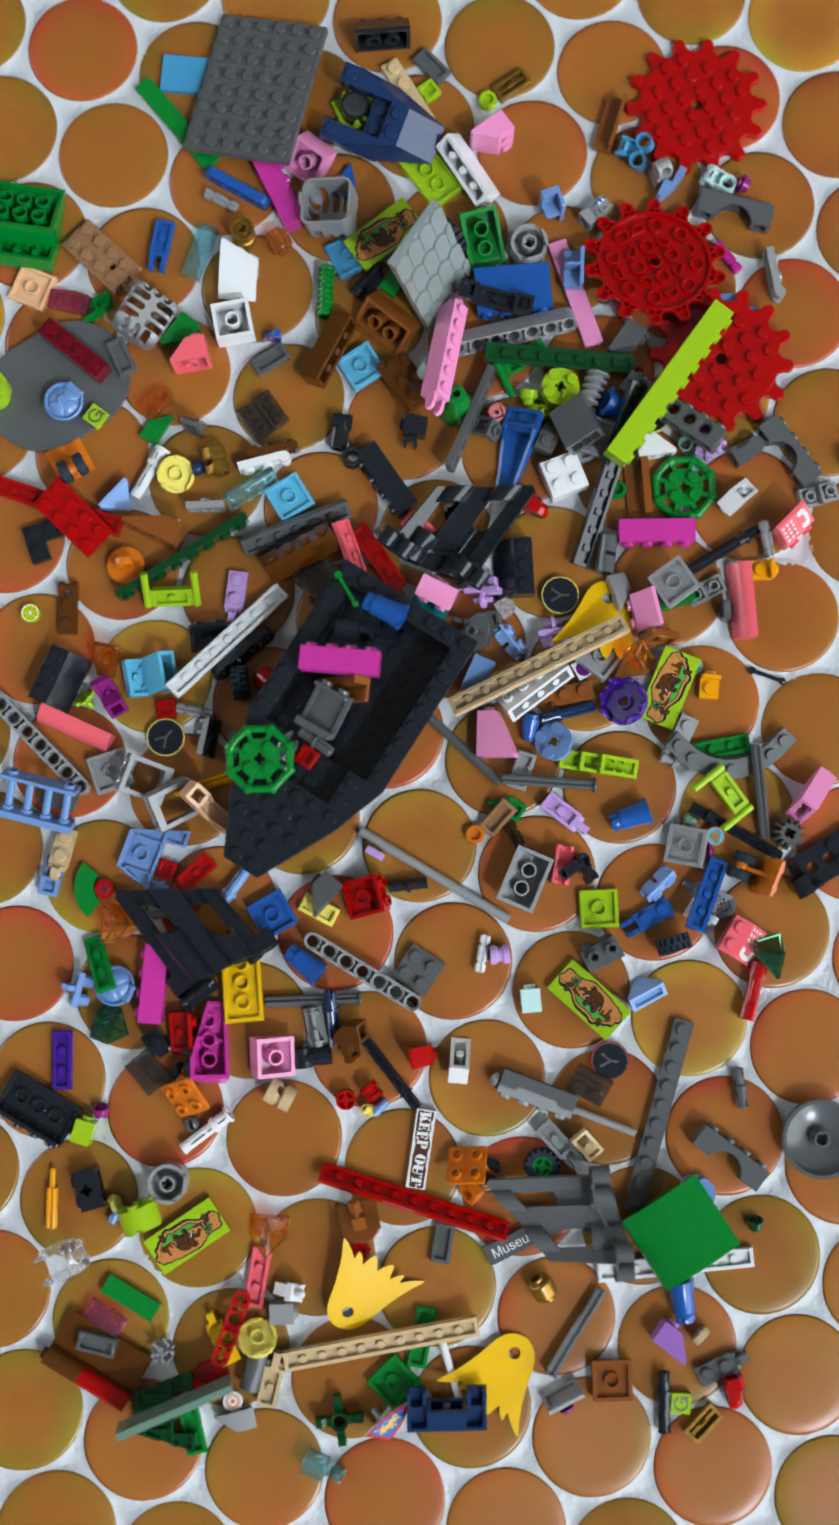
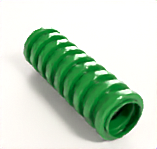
M325 264L318 267L320 272L318 273L319 289L317 290L318 306L316 307V316L320 319H328L333 311L334 297L332 295L334 294L335 280L333 278L335 277V268Z

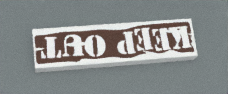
M417 1108L406 1187L425 1190L436 1110Z

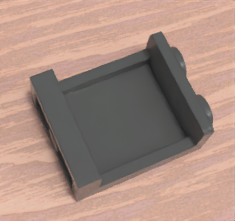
M323 678L322 680L314 681L316 687L302 715H297L294 722L324 740L330 741L334 740L354 698L349 696V691L340 687L337 689L333 687V682Z

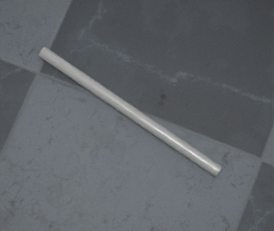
M362 827L358 835L504 923L507 924L510 914L366 828Z

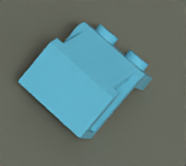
M173 650L156 651L141 659H125L121 661L128 698L148 697L160 691H163V693L171 692L165 684L177 674Z

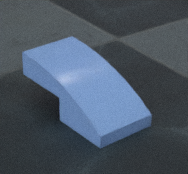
M680 165L672 181L665 178L656 199L661 202L671 195L684 178L687 168Z
M48 854L37 893L57 897L64 872L61 871L58 881L50 880L51 869H48L50 854Z

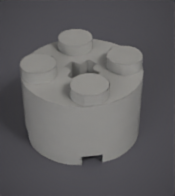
M527 223L517 227L511 237L509 249L513 262L515 264L543 262L548 248V236L544 229L535 226V224Z
M177 1161L162 1162L148 1177V1191L156 1202L165 1205L173 1204L180 1200L187 1192L190 1185V1175L187 1167ZM167 1179L173 1182L171 1186H168V1182H165Z

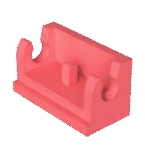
M556 845L550 883L569 886L570 878L563 880L558 870L572 860L575 853L574 847Z

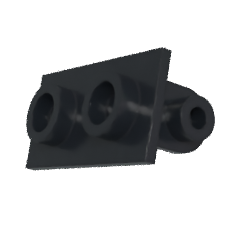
M380 264L373 265L372 269L365 272L349 289V292L363 303L366 297L386 277L387 274L382 271L383 267Z
M210 977L193 986L189 992L179 998V1002L190 1011L220 987Z

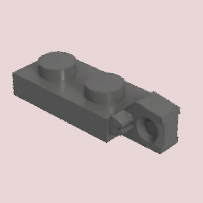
M728 1350L693 1368L701 1386L705 1387L737 1372L742 1368L741 1365L750 1359L745 1350L735 1353L734 1350L730 1352Z

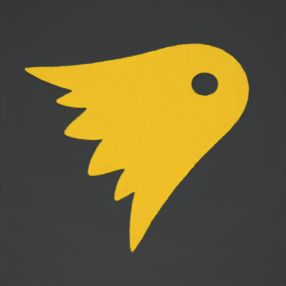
M606 581L595 583L588 589L571 619L551 642L574 637L621 614L630 629V633L599 647L603 657L607 659L614 648L620 660L624 650L626 657L640 670L633 645L630 612L627 611L626 604L624 603L621 612H618L613 602L607 604L603 601L605 593L613 596Z
M344 1238L340 1268L327 1307L329 1320L333 1325L341 1329L358 1328L367 1323L395 1299L425 1281L400 1283L404 1275L390 1279L394 1265L383 1267L377 1271L378 1262L375 1255L362 1264L361 1252L354 1258L350 1245ZM346 1307H351L354 1312L352 1316L344 1317L342 1310Z
M509 1333L502 1335L466 1364L437 1381H462L458 1390L466 1389V1385L486 1384L487 1415L500 1406L501 1420L508 1413L512 1429L518 1437L522 1403L535 1362L534 1348L530 1341L521 1334ZM512 1347H517L520 1350V1356L517 1359H512L509 1356V1350Z

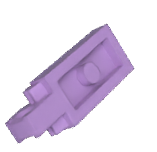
M229 570L224 612L228 613L227 622L232 623L237 619V615H241L242 611H244L249 577L248 572Z
M552 791L540 805L541 809L568 830L573 832L578 830L584 835L589 831L590 828L583 823L585 818L582 817V814Z

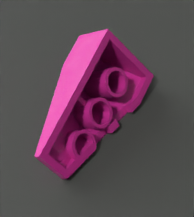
M207 1001L189 1060L190 1080L211 1084L226 1083L230 1078L228 1024H225L223 1001Z

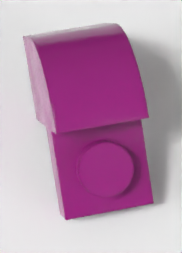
M107 673L90 682L91 687L101 699L105 710L112 719L129 711L120 690Z

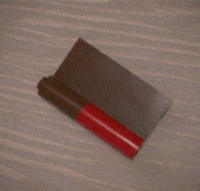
M74 1308L51 1346H46L39 1356L42 1358L40 1363L119 1412L123 1411L153 1360L147 1353ZM80 1328L118 1337L115 1357L110 1359L75 1350Z

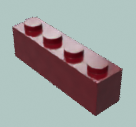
M50 317L37 331L46 343L99 385L111 373L112 370L107 362Z

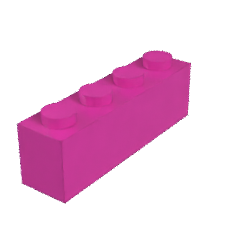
M253 161L254 170L286 234L305 226L300 218L299 196L296 190L292 191L288 174H283L281 170L283 165Z
M695 518L619 519L617 522V546H622V548H633L634 545H641V548H651L653 545H660L661 548H669L672 545H679L681 548L690 547L696 541Z
M306 642V645H300L298 669L304 672L339 675L357 674L364 677L380 678L382 653L377 651L375 647H366L365 650H360L357 646L346 645V648H338L336 644H326V647L318 646V643Z
M145 944V948L142 947L141 959H144L143 967H140L139 979L142 980L141 986H138L137 998L140 999L139 1006L135 1008V1018H137V1023L161 1025L164 1023L167 994L166 981L168 980L169 970L150 944Z

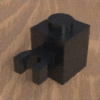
M161 1026L156 1027L141 1037L152 1057L158 1055L161 1058L170 1052L168 1048L171 1047V1043Z

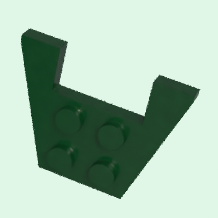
M189 1370L136 1390L134 1392V1413H140L174 1398V1391H192L194 1389V1370ZM175 1418L138 1433V1435L156 1441L161 1440L170 1443L171 1446L177 1448L178 1446L185 1448L189 1452H195L196 1432L175 1431Z

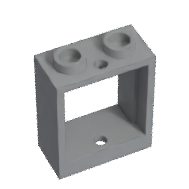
M128 752L127 756L124 755L122 758V769L120 774L117 773L114 784L115 789L142 798L143 793L125 787L134 760L161 769L155 788L170 782L175 769ZM165 795L156 798L159 805H162Z
M182 775L142 795L156 830L164 832L199 815L194 809H191L166 822L156 799L183 785L185 786L192 780L191 778L189 779V777Z

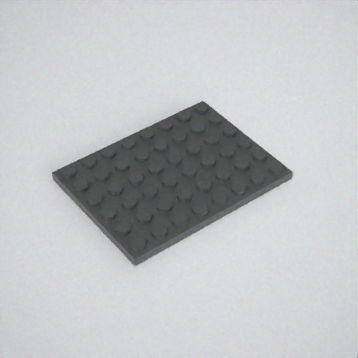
M223 14L183 144L184 150L289 166L327 38V27Z

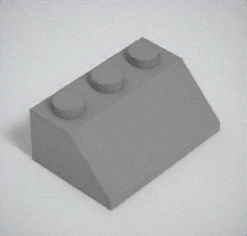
M518 845L496 899L532 914L554 859Z

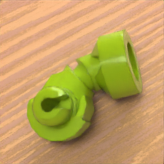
M519 389V397L523 401L524 406L527 407L525 409L542 411L544 413L542 421H545L549 417L550 409L548 405L534 403V400L538 398V390Z

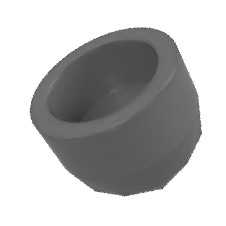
M195 1115L188 1116L184 1121L185 1129L190 1132L196 1131L200 1126V1120ZM189 1119L192 1120L193 1129L190 1127Z

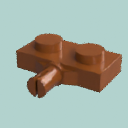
M650 627L638 637L640 643L643 644L641 646L642 650L647 652L656 646L671 645L680 639L679 631Z

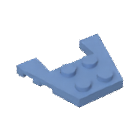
M130 829L116 865L146 890L170 888L171 886L153 880L158 862L166 842L186 848L192 832L174 830L160 832L158 830Z

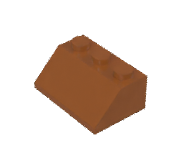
M379 290L366 297L355 318L359 323L356 330L391 357L401 354L421 326L420 322Z

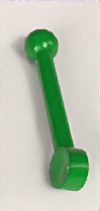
M336 571L334 578L340 581L352 601V606L358 607L359 601L353 597L342 579V573Z

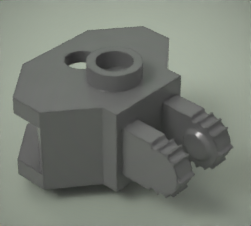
M478 612L467 619L453 616L454 622L464 624L463 629L460 631L478 642L474 651H482L491 644L495 629V623L491 614Z

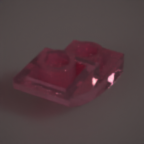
M51 289L47 307L72 314L88 315L91 297L85 294L70 293L68 290Z
M97 1297L91 1298L82 1313L93 1324L115 1337L119 1336L128 1321L115 1308H109Z

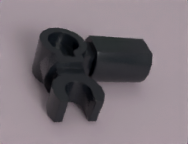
M586 853L574 856L570 862L558 870L563 880H568L578 871L583 874V881L586 884H590L594 879L599 878L598 873L591 868L590 857Z

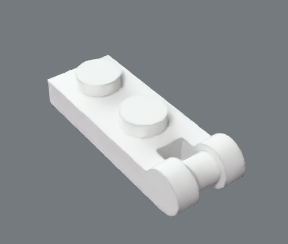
M282 450L237 462L240 474L251 475L256 470H270L273 466L279 464L289 466L291 458L288 451Z

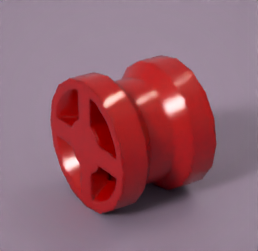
M373 1079L360 1089L359 1093L364 1095L366 1102L370 1104L383 1091L376 1086V1081Z
M350 1089L341 1090L336 1097L337 1106L342 1110L351 1109L356 1102L355 1093Z

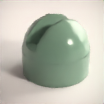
M682 436L677 441V447L681 451H689L693 447V442ZM687 440L688 444L681 447L680 444Z
M689 811L683 817V824L689 823V827H695L700 821L697 816Z
M334 1465L330 1469V1478L339 1484L344 1478L347 1469L341 1465Z

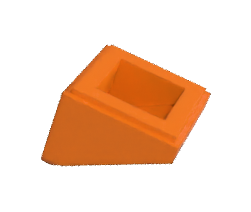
M477 1184L461 1185L458 1192L470 1205H473L481 1199L486 1189Z

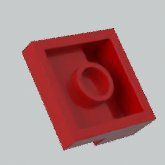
M380 872L341 883L350 920L390 910L392 900L390 895L386 894L385 887L387 886L385 876H381Z

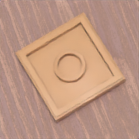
M21 267L8 294V298L43 313L58 279L40 270Z

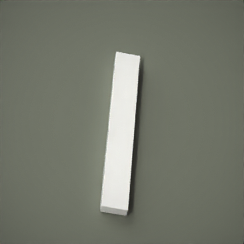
M277 583L274 584L175 674L165 686L179 699L285 602L289 595Z
M751 1245L735 1247L700 1272L755 1267L753 1247ZM644 1256L634 1257L635 1279L656 1277ZM596 1264L598 1283L615 1281L613 1264Z

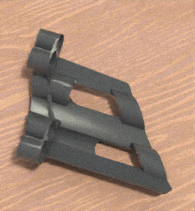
M589 1165V1174L504 1177L489 1178L486 1181V1186L492 1191L496 1199L508 1212L514 1215L523 1226L530 1240L544 1253L550 1262L613 1264L615 1282L635 1281L633 1243H628L624 1226L621 1222L622 1220L610 1184L609 1165ZM552 1191L556 1196L555 1205L524 1206L514 1193ZM583 1229L592 1234V1246L558 1247L549 1237L546 1230Z

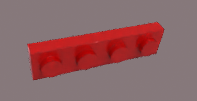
M365 521L352 529L360 550L383 583L396 591L405 587L408 584Z

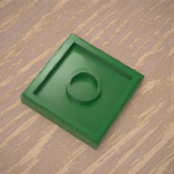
M393 1352L366 1379V1382L388 1406L391 1404L397 1408L407 1398L406 1386H419L422 1380Z

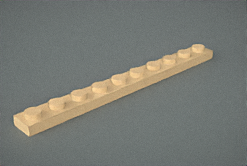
M619 614L447 698L455 716L458 717L630 633V629L623 616Z
M472 1314L286 1349L282 1351L285 1371L291 1372L480 1336L477 1316Z

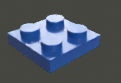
M280 888L246 907L258 930L260 931L268 927L274 936L299 922Z

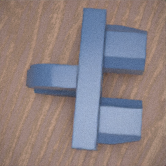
M78 970L74 984L61 983L60 987L63 990L72 992L69 1001L71 1007L77 1008L78 1005L88 1006L90 995L82 994L81 991L83 986L92 988L94 981L92 976Z

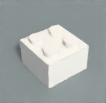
M247 297L210 304L219 348L256 341Z
M568 452L539 464L538 470L551 503L588 489L589 483L577 454L573 456Z

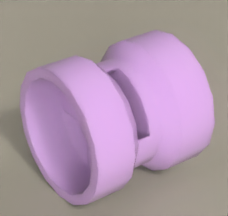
M503 944L501 947L489 945L491 965L501 961L504 964L510 963L509 944Z

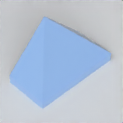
M125 477L98 504L104 512L131 511L130 483Z
M636 976L627 999L633 1012H636L668 993L662 980Z

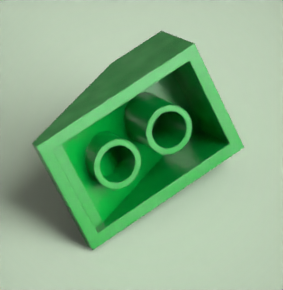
M491 204L458 212L461 232L467 242L466 254L472 271H474V268L491 267L507 263L496 205Z

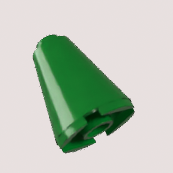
M459 385L452 386L450 400L445 403L444 410L439 415L442 422L449 426L462 425L472 402L471 396L463 387Z

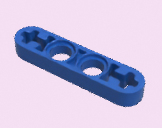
M208 166L203 174L208 181L265 211L271 203L270 199L264 194L215 167Z

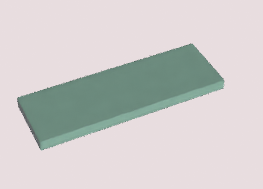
M228 1374L118 1421L115 1432L117 1441L124 1440L233 1393L232 1375Z

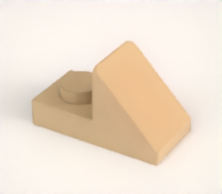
M584 1126L569 1139L589 1163L604 1151L602 1146Z

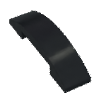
M461 278L457 297L469 303L517 315H531L535 299L533 295L521 292L514 294L482 286L480 282Z

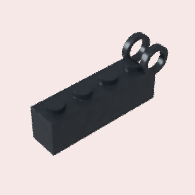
M375 440L360 450L354 446L344 449L342 458L345 467L350 470L357 469L358 467L361 470L364 468L367 472L366 478L371 485H376L378 488L377 494L382 500L385 499L389 505L387 507L393 516L396 514L400 518L411 509L417 507V500ZM350 454L358 456L354 462H349L346 458Z

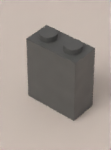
M581 392L572 396L570 400L557 406L549 413L565 448L573 456L606 435L589 400Z

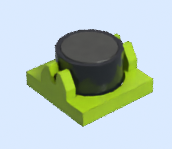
M349 89L348 93L343 91L339 99L331 102L339 123L359 131L364 130L373 106L369 97Z

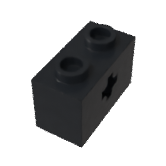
M99 1165L77 1170L72 1174L71 1184L77 1192L76 1204L78 1208H81L82 1213L105 1207L108 1204ZM87 1186L88 1188H92V1191H85V1187Z

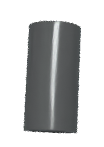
M600 534L595 573L601 575L614 574L618 543L617 535Z
M268 1355L259 1359L247 1357L246 1367L239 1384L240 1389L249 1393L258 1392Z

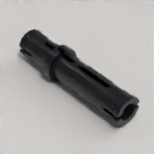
M658 1370V1388H656V1394L658 1395V1433L670 1434V1396L672 1395L670 1371Z

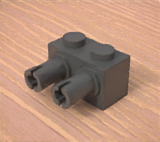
M606 933L598 937V942L594 944L589 942L581 946L582 950L578 953L588 973L591 974L625 956L615 935L609 936Z

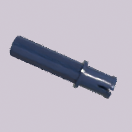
M594 701L562 709L555 708L553 711L539 713L540 721H542V725L557 721L560 723L564 719L595 712L596 704Z
M329 989L330 993H328V990L324 991V1011L327 1017L330 1047H338L339 1045L334 1046L333 1039L336 1031L339 1029V1006H337L336 990Z

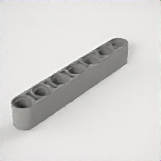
M563 307L465 329L458 357L485 351L486 342L519 344L568 333L576 329L577 320L571 308Z
M0 695V701H6V706L0 709V717L62 781H71L76 785L80 781H84L85 788L79 791L78 794L87 795L92 788L91 782L12 700ZM18 713L19 720L13 723L12 716ZM31 727L32 734L26 737L25 730ZM44 740L45 748L39 750L38 743ZM54 754H58V762L52 764L51 757ZM70 767L72 774L66 778L64 771Z
M311 932L305 936L304 944L309 950L407 1010L415 1011L420 1007L421 998L414 991L321 934ZM311 935L318 938L316 946H311L308 943V938ZM326 946L334 947L335 954L333 956L325 954ZM343 956L351 958L352 963L350 966L342 965L341 958ZM360 966H365L368 969V974L364 977L357 973V969ZM377 976H382L385 980V984L381 987L374 984V978ZM394 986H398L401 989V995L398 997H394L390 993L391 988ZM411 996L416 997L418 1000V1004L415 1007H410L407 1004V999Z

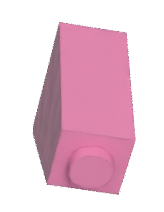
M483 707V710H477L476 756L480 758H518V752L501 712L495 710V707Z
M821 766L811 775L784 814L793 818L794 821H800V824L803 823L819 809L837 777Z

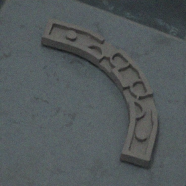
M782 726L762 746L764 769L776 762L797 741ZM678 731L664 744L679 761L701 774L706 775L719 763L725 767V770L732 779L753 774L751 753L741 758H714L697 750Z

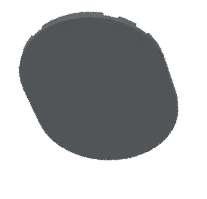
M84 321L57 323L108 363L112 371L101 385L46 343L39 334L13 348L0 359V372L12 387L9 404L0 410V434L6 440L24 450L45 452L62 447L78 437L81 439L96 430V428L82 418L93 403L110 415L104 424L119 412L130 390L131 375L120 378L105 343L116 338L102 327ZM72 381L84 392L81 411L70 420L61 421L52 418L44 407L46 391L55 383Z

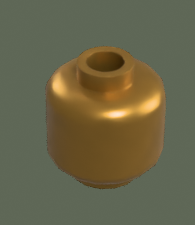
M538 1272L529 1279L528 1290L538 1303H550L555 1298L557 1286L547 1273Z

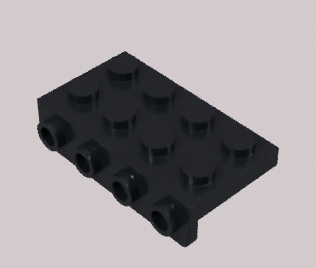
M19 1069L14 1071L0 1095V1118L9 1119L11 1125L19 1129L22 1127L28 1131L27 1134L35 1139H42L45 1141L44 1144L52 1149L62 1146L74 1126L76 1118L80 1116L84 1109Z

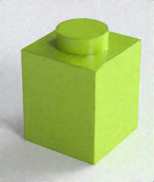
M87 1114L77 1117L69 1141L86 1147L90 1146L99 1121L94 1120L93 1116Z

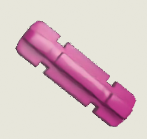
M722 241L714 244V246L720 245L725 249V244ZM726 248V253L721 259L728 267H731L730 270L733 274H737L741 271L742 265L739 261H735L734 255Z

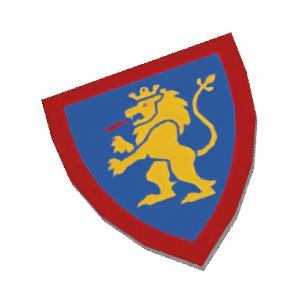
M406 1403L397 1408L390 1404L383 1413L380 1412L378 1407L373 1408L371 1413L377 1422L366 1433L365 1437L390 1440L405 1419L407 1412Z

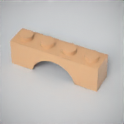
M190 780L178 795L222 836L226 837L228 812L212 798L211 794L200 783Z

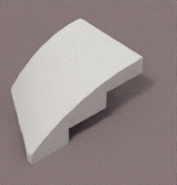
M222 237L218 298L235 300L247 297L248 301L255 302L257 279L259 277V257L246 252L244 248L236 246L228 241L227 238Z

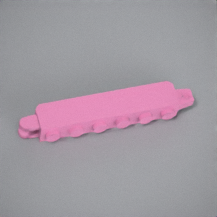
M458 292L453 293L448 302L442 304L438 310L420 394L425 399V408L428 410L433 408L432 413L435 416L442 414L445 403L450 400L468 308L463 304L464 300L457 297Z

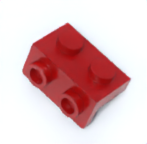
M193 1011L169 1012L171 1052H192L197 1036L194 1035V1027H197V1016L193 1015Z

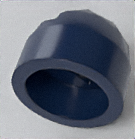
M191 462L195 477L205 472L203 462Z

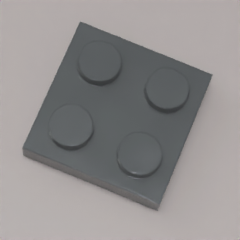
M413 943L392 976L425 997L446 964Z

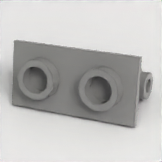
M316 1006L303 1009L310 1047H321L329 1044L323 1007Z

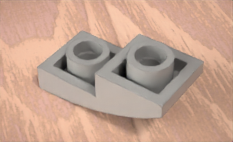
M835 481L818 484L815 487L795 492L798 504L803 500L808 508L839 500Z
M720 573L703 582H699L701 587L695 591L697 602L692 603L691 606L693 608L728 591Z

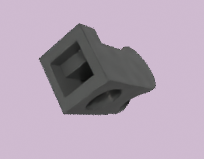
M753 436L740 449L736 445L730 448L726 455L735 468L738 469L764 449V439L760 436Z

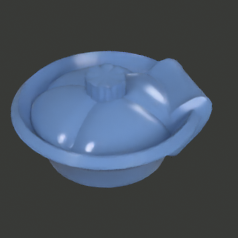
M72 381L55 383L48 388L44 395L45 410L54 419L61 421L70 420L81 411L84 392Z
M111 965L117 988L98 994L94 985L95 994L102 1003L108 1006H120L124 1003H129L136 989L134 978L126 968L119 965Z

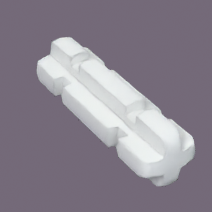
M482 934L480 936L479 942L481 944L478 946L477 963H475L474 968L476 972L483 973L485 971V962H487L489 951L488 944H490L491 940L489 935Z

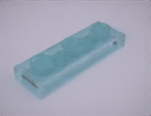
M200 222L183 266L182 276L200 282L219 233L218 228Z
M269 466L222 496L230 510L234 511L264 493L263 490L279 480L272 467Z

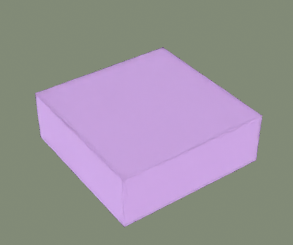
M370 845L365 850L366 853L381 862L385 857V854Z

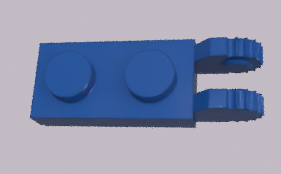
M161 219L156 220L149 251V271L153 272L156 258H160L159 272L165 273L176 228L175 222Z
M665 896L634 913L632 917L620 923L621 928L627 927L635 921L638 927L626 934V937L630 938L640 931L643 932L672 916L675 912Z

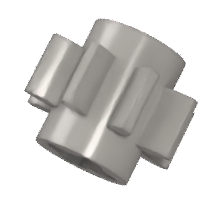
M165 1337L159 1338L153 1342L150 1349L152 1354L150 1356L155 1363L157 1361L160 1364L168 1363L174 1356L175 1351L173 1348L175 1345L170 1339L166 1340Z

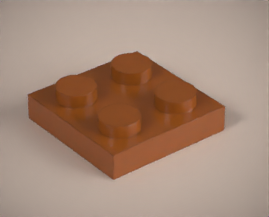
M631 1358L591 1359L593 1402L633 1401Z

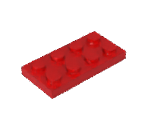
M57 477L33 503L88 558L115 531L61 477Z

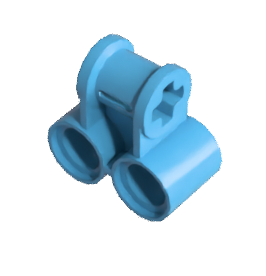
M642 132L637 135L636 139L620 135L617 150L613 154L619 158L629 160V164L636 172L646 170L648 160L644 154L653 151L655 145L651 135L647 132ZM645 139H648L649 144L645 147H641V142ZM637 158H642L643 161L640 165H634Z

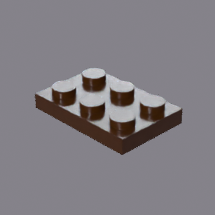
M406 352L379 362L376 365V369L406 413L424 406L425 399L420 395L423 380L417 376V367Z

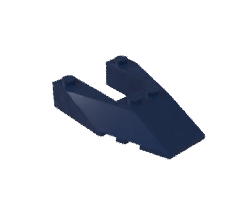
M346 61L340 77L341 86L375 99L363 132L325 117L319 134L320 139L373 162L387 161L391 163L406 162L410 164L431 165L437 151L435 146L440 142L445 127L401 88L364 68Z

